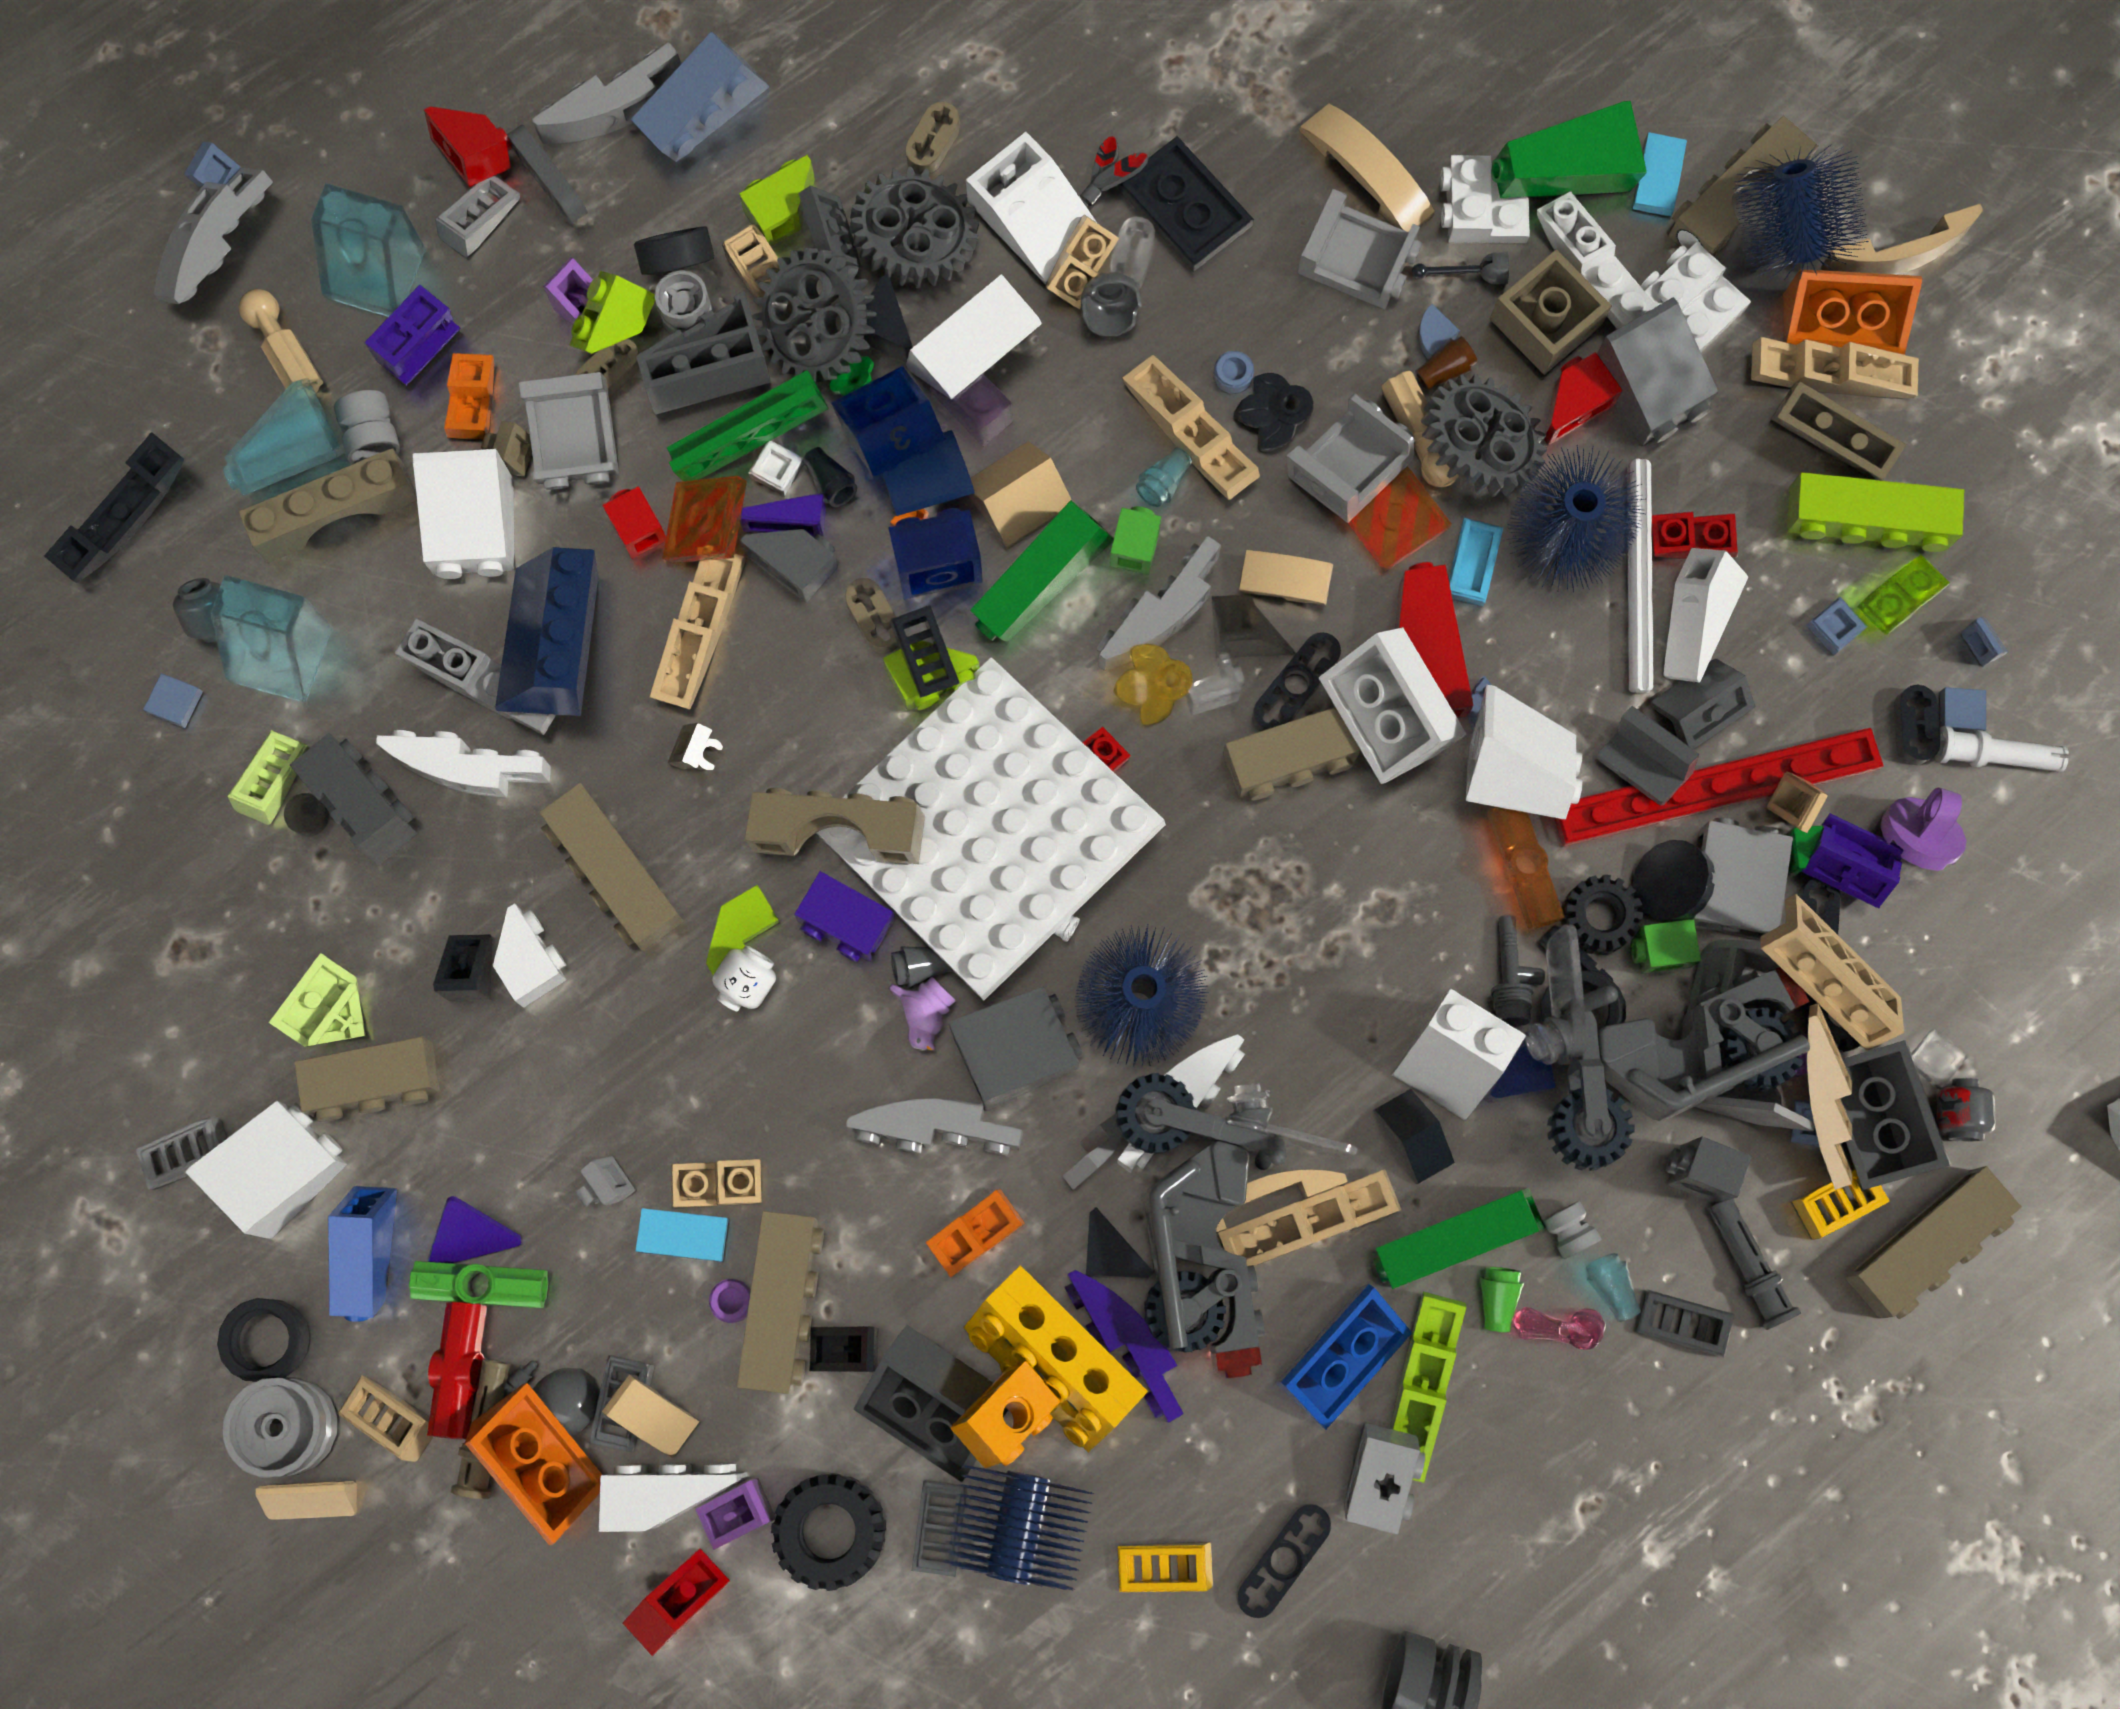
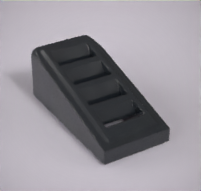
M930 605L895 617L889 621L920 698L959 684ZM925 622L927 630L908 637L906 636L904 629ZM931 637L934 645L912 652L911 644ZM934 653L938 654L940 660L918 668L916 660ZM941 668L944 669L946 676L924 684L922 675Z

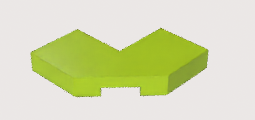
M758 885L721 906L706 960V965L712 975H714L730 950H743L746 942L780 923Z

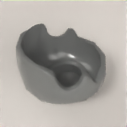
M1101 272L1085 285L1081 294V312L1083 320L1090 331L1102 337L1119 336L1135 326L1138 308L1141 307V294L1133 278L1119 272Z
M561 1368L543 1377L533 1388L570 1436L578 1434L594 1420L600 1389L595 1379L580 1368Z

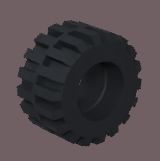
M833 1473L806 1479L792 1488L785 1495L782 1503L778 1504L774 1513L776 1514L775 1521L771 1524V1533L774 1535V1542L771 1544L773 1552L778 1554L780 1559L778 1564L782 1570L786 1569L792 1575L791 1579L795 1582H802L808 1585L807 1588L813 1590L826 1589V1591H833L841 1587H848L862 1578L879 1559L878 1557L886 1540L884 1539L886 1520L883 1518V1508L880 1502H877L872 1495L873 1492L853 1477ZM825 1504H834L844 1508L851 1515L855 1524V1538L852 1546L842 1556L832 1559L821 1558L814 1554L807 1546L803 1534V1527L807 1516L812 1510Z

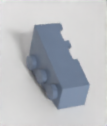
M711 31L631 120L662 153L677 162L682 157L688 155L694 147L770 86L737 52Z

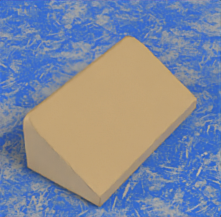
M354 1480L262 1485L256 1488L255 1492L265 1515L272 1520L353 1516L357 1512V1483H354Z

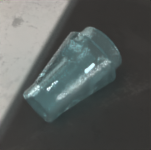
M1174 448L1167 456L1139 475V482L1136 484L1139 496L1146 503L1154 507H1160L1163 503H1169L1187 469L1192 465L1190 456L1184 450Z
M1617 1253L1603 1256L1586 1267L1589 1274L1587 1281L1612 1311L1617 1322L1631 1319L1641 1312L1635 1297L1627 1262L1621 1261Z

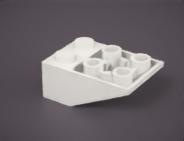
M1024 132L966 179L967 202L972 207H975L976 212L1044 284L1048 282L1058 258L1083 215L1085 214L1096 222L1054 160L1027 132Z
M736 1463L704 1465L703 1472H692V1464L659 1465L658 1473H648V1464L614 1465V1472L612 1474L601 1475L599 1532L647 1531L659 1527L746 1480L747 1472H736Z

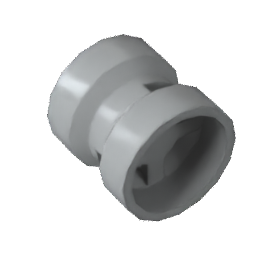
M1580 1201L1543 1220L1548 1232L1558 1235V1250L1564 1259L1602 1240L1596 1228L1589 1226L1583 1220L1586 1216V1210Z

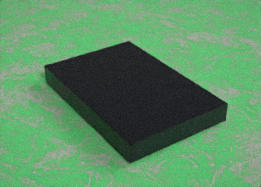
M1178 136L1150 156L1147 164L1139 173L1117 185V189L1193 272L1252 227L1254 223V218Z

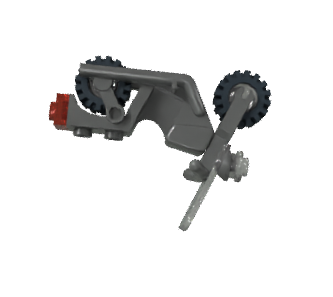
M1563 925L1548 940L1546 950L1552 1016L1545 1018L1544 1024L1538 1022L1530 1025L1529 1036L1525 1039L1527 1048L1535 1060L1541 1059L1547 1065L1553 1064L1556 1061L1560 1065H1570L1567 1072L1568 1095L1552 1109L1554 1113L1548 1118L1547 1125L1551 1126V1130L1547 1132L1548 1140L1554 1139L1556 1145L1552 1147V1150L1555 1154L1561 1152L1564 1155L1561 1161L1568 1165L1573 1162L1576 1164L1574 1169L1584 1170L1589 1168L1590 1171H1594L1601 1167H1606L1621 1158L1626 1153L1625 1149L1629 1148L1633 1139L1629 1138V1135L1635 1132V1124L1628 1123V1120L1633 1117L1631 1111L1627 1110L1624 1112L1621 1107L1626 1102L1621 1097L1616 1100L1611 1098L1614 1092L1606 1089L1605 1081L1616 1088L1648 1117L1657 1121L1669 1119L1744 1083L1746 1084L1744 1090L1753 1091L1759 1088V1092L1768 1091L1771 1088L1774 1089L1797 1074L1795 1070L1799 1069L1804 1061L1799 1059V1056L1810 1050L1806 1037L1800 1031L1794 1034L1790 1028L1795 1023L1791 1019L1783 1022L1781 1018L1795 1012L1810 1001L1806 996L1807 992L1781 967L1761 976L1758 975L1756 970H1753L1734 979L1732 983L1735 988L1722 993L1719 987H1715L1697 996L1695 1000L1698 1005L1684 1015L1685 1019L1682 1021L1684 1039L1669 1040L1658 1035L1655 1032L1654 1022L1648 1018L1608 1025L1597 1031V1022L1591 1010L1616 1001L1618 991L1613 986H1605L1583 994L1577 931L1574 925ZM1721 1061H1725L1727 1066L1722 1068Z
M1159 1073L1143 1075L1131 1082L1122 1091L1118 1104H1116V1124L1120 1128L1121 1136L1124 1140L1131 1143V1146L1135 1149L1151 1154L1172 1150L1183 1143L1189 1136L1214 1141L1147 1189L1144 1195L1156 1284L1147 1293L1149 1295L1144 1302L1145 1323L1148 1325L1151 1335L1167 1348L1182 1352L1201 1350L1207 1347L1206 1345L1211 1341L1214 1342L1218 1337L1217 1334L1220 1329H1223L1226 1306H1224L1222 1299L1228 1296L1229 1320L1226 1331L1219 1341L1209 1345L1213 1370H1225L1226 1378L1252 1375L1251 1366L1262 1365L1258 1337L1265 1335L1261 1310H1254L1251 1292L1258 1291L1254 1265L1247 1266L1246 1257L1225 1251L1218 1244L1216 1238V1228L1225 1214L1235 1207L1243 1205L1246 1201L1249 1163L1247 1150L1258 1151L1255 1157V1165L1258 1169L1265 1170L1270 1167L1271 1163L1276 1166L1285 1163L1287 1159L1285 1144L1342 1159L1356 1157L1358 1147L1269 1124L1268 1121L1273 1113V1109L1268 1108L1267 1098L1271 1097L1270 1090L1261 1091L1260 1083L1235 1086V1095L1227 1096L1228 1103H1232L1233 1113L1228 1117L1222 1118L1197 1111L1193 1105L1192 1100L1194 1098L1192 1094L1188 1093L1185 1089L1186 1085L1181 1081L1178 1082L1173 1079V1076L1168 1074L1160 1075ZM1175 1258L1219 1269L1213 1271L1207 1279L1197 1272L1177 1271Z

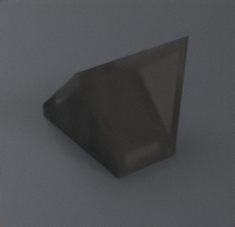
M1252 594L1212 596L1216 659L1296 654L1294 649L1255 605Z

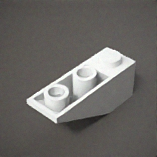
M1691 548L1675 582L1663 676L1667 679L1700 683L1746 584L1748 575L1725 550Z

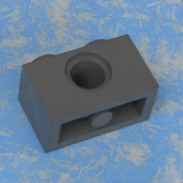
M1703 1136L1680 1145L1679 1149L1674 1148L1666 1165V1172L1671 1173L1667 1185L1714 1204L1737 1198L1752 1156Z

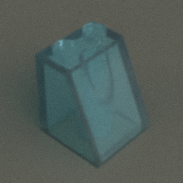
M325 183L311 218L322 295L324 298L389 317L408 297L426 248L402 205Z
M309 378L291 383L224 457L227 462V466L223 467L224 475L233 490L239 488L242 496L344 454Z
M224 575L210 614L226 680L306 703L331 635L332 625L304 596Z

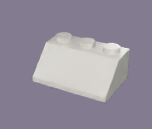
M1403 627L1376 633L1318 677L1381 784L1437 756L1466 735L1461 723Z

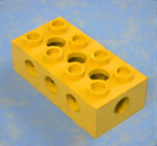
M1021 1265L985 1299L963 1327L969 1333L968 1336L972 1344L980 1351L988 1352L1000 1364L1002 1373L1008 1367L1026 1360L1036 1373L1037 1369L1045 1377H1041V1379L1061 1401L1050 1414L1063 1427V1432L1069 1441L1078 1447H1083L1088 1453L1122 1421L1148 1392ZM1005 1338L1013 1345V1347L1005 1341ZM1068 1401L1072 1403L1076 1409L1072 1408L1069 1405Z

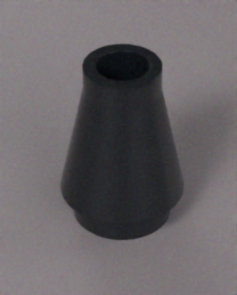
M815 447L805 454L802 462L808 469L818 493L824 495L825 503H829L832 507H839L854 497L857 492V485L852 473L827 455L821 447Z

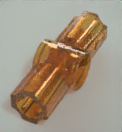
M1501 807L1490 809L1487 814L1504 860V875L1513 886L1528 930L1539 929L1563 920L1565 917L1547 869L1548 855L1538 843L1528 812ZM1524 856L1532 860L1535 872L1530 874L1522 872L1517 866V857Z

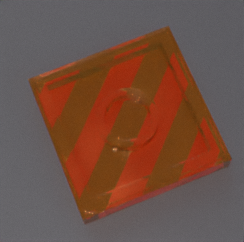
M1408 466L1348 523L1384 572L1449 530L1452 525Z
M740 476L676 482L662 559L670 563L734 558L747 481Z

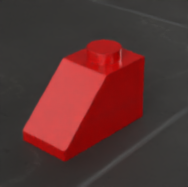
M432 106L424 109L431 140L469 187L511 168L508 151L512 148L510 140L503 128H496L486 115Z
M1596 352L1584 359L1581 356H1576L1561 367V375L1554 387L1545 428L1546 437L1544 441L1547 445L1612 408L1623 390Z
M700 1548L647 1595L622 1624L651 1656H654L730 1580Z

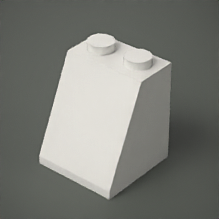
M496 449L413 453L423 562L432 574L443 579L460 578L462 573H478L481 576L496 577L502 575L503 571H515L513 477Z
M1486 685L1468 747L1466 801L1566 820L1571 803L1578 804L1582 791V779H1577L1582 763V753L1576 752V735L1496 686Z
M1450 989L1434 1005L1392 1076L1465 1121L1504 1073L1526 1035Z
M276 1101L195 1162L185 1172L244 1234L272 1239L347 1164L339 1157L343 1150L338 1143L326 1133L319 1136L309 1126L314 1121L313 1118L302 1113L301 1107L297 1103L289 1106Z

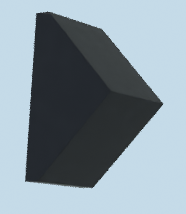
M888 274L880 277L871 295H874V299L866 304V310L876 312L877 316L867 319L866 323L875 329V333L864 334L863 339L868 342L870 347L906 364L909 352L913 346Z
M491 934L449 935L433 983L434 992L448 1001L491 1000Z
M1412 1089L1373 1110L1417 1184L1455 1163L1440 1121Z
M1095 1207L1089 1213L1086 1275L1089 1277L1147 1280L1150 1278L1154 1271L1100 1210Z
M872 1326L811 1327L809 1371L874 1372L878 1366L879 1328Z

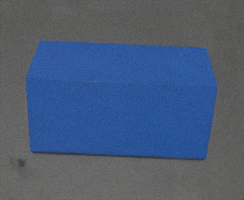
M1364 1285L1275 1383L1320 1426L1327 1430L1409 1338L1412 1331L1372 1285Z

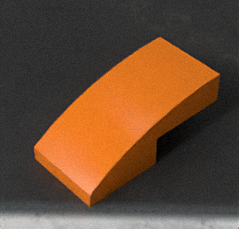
M453 353L447 382L450 394L444 426L447 438L483 440L485 433H489L494 384L493 355Z
M997 1189L925 1243L948 1275L953 1277L1023 1226L1025 1222L1002 1190Z

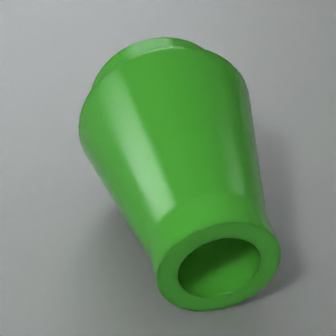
M1486 1267L1485 1277H1480L1485 1316L1484 1329L1496 1332H1510L1511 1322L1524 1282L1520 1281L1521 1271L1503 1267Z

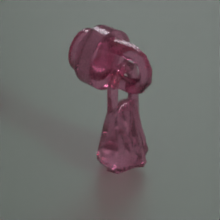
M1531 1307L1522 1308L1514 1316L1513 1327L1518 1332L1520 1339L1554 1340L1571 1344L1575 1348L1582 1350L1596 1347L1602 1340L1606 1328L1600 1313L1590 1308L1574 1313L1570 1323L1547 1316ZM1561 1328L1568 1329L1569 1336L1560 1335Z

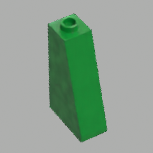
M1623 101L1509 141L1493 160L1491 167L1492 179L1497 183L1500 198L1565 195L1570 191L1573 195L1631 192L1647 173L1631 101Z
M1070 500L970 610L979 619L975 626L992 641L998 637L1009 642L1114 540V537L1085 510Z
M1526 1188L1377 1247L1376 1251L1379 1257L1373 1260L1383 1283L1389 1281L1392 1289H1395L1537 1233L1546 1227L1530 1189Z

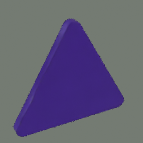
M451 1196L446 1200L428 1256V1262L456 1263L521 1245V1236L461 1199Z

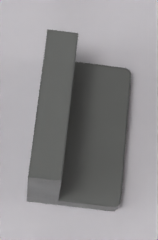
M1713 659L1709 662L1700 683L1680 681L1652 700L1654 710L1672 720L1677 738L1692 749H1695L1756 707L1746 675L1718 659Z
M1631 706L1621 717L1618 732L1598 752L1597 759L1651 800L1662 806L1691 777L1700 754L1634 706Z

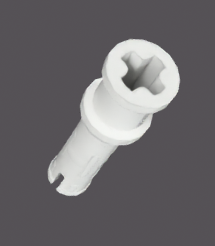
M1942 726L1940 728V749L1934 757L1938 763H1947L1949 760L1969 762L1972 767L1977 768L1985 766L1987 763L2062 773L2067 767L2069 758H2060V755L2067 756L2069 751L2066 746L1995 739L1986 731L1978 730L1972 734L1956 732L1949 726Z

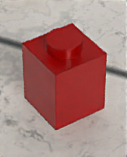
M639 486L632 490L623 489L611 496L609 502L602 505L631 559L667 541L662 526Z

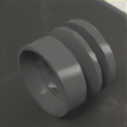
M1404 1630L1397 1641L1389 1665L1381 1709H1478L1482 1686L1481 1653L1466 1649L1460 1659L1459 1647L1449 1644L1443 1652L1440 1661L1437 1662L1434 1639Z

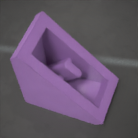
M570 257L543 287L554 311L573 325L576 318L582 315L588 301L587 291L593 279L574 258Z
M759 1478L750 1480L695 1509L713 1550L776 1518Z

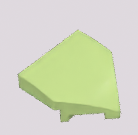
M320 953L269 1023L304 1047L365 1036L357 977Z

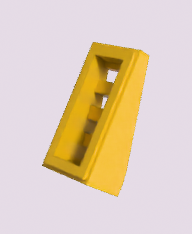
M1856 1169L1852 1170V1184L1848 1186L1859 1207L1854 1209L1843 1188L1835 1190L1832 1181L1793 1200L1792 1203L1812 1240H1815L1844 1227L1890 1202L1882 1186L1869 1188L1874 1199L1867 1202L1856 1182L1858 1175ZM1832 1192L1835 1193L1845 1211V1214L1841 1216L1829 1196ZM1819 1199H1821L1832 1219L1827 1223L1815 1203Z
M1210 1542L1118 1546L1120 1592L1208 1591L1213 1586ZM1141 1555L1142 1581H1135L1134 1556ZM1152 1555H1159L1160 1580H1153ZM1170 1555H1177L1178 1579H1171ZM1189 1555H1196L1197 1578L1190 1579Z

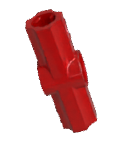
M446 1302L440 1349L433 1353L428 1367L429 1384L434 1390L427 1436L449 1439L467 1438L472 1417L474 1394L477 1392L482 1360H485L484 1355L481 1353L487 1306L464 1302Z

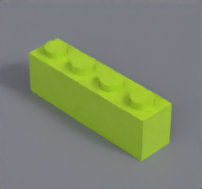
M1801 472L1789 486L1787 532L1799 533L1805 539H1821L1828 536L1841 538L1842 542L1850 544L1876 541L1881 542L1883 546L1888 548L1914 545L1922 546V549L1928 552H1942L1949 549L1963 536L1964 489Z

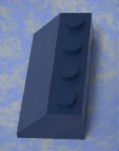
M552 547L516 568L495 704L496 711L581 716L598 586L595 550Z

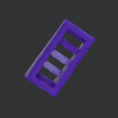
M823 494L807 495L741 508L738 517L744 532L767 533L804 529L812 537H815L816 534L823 536L826 504Z

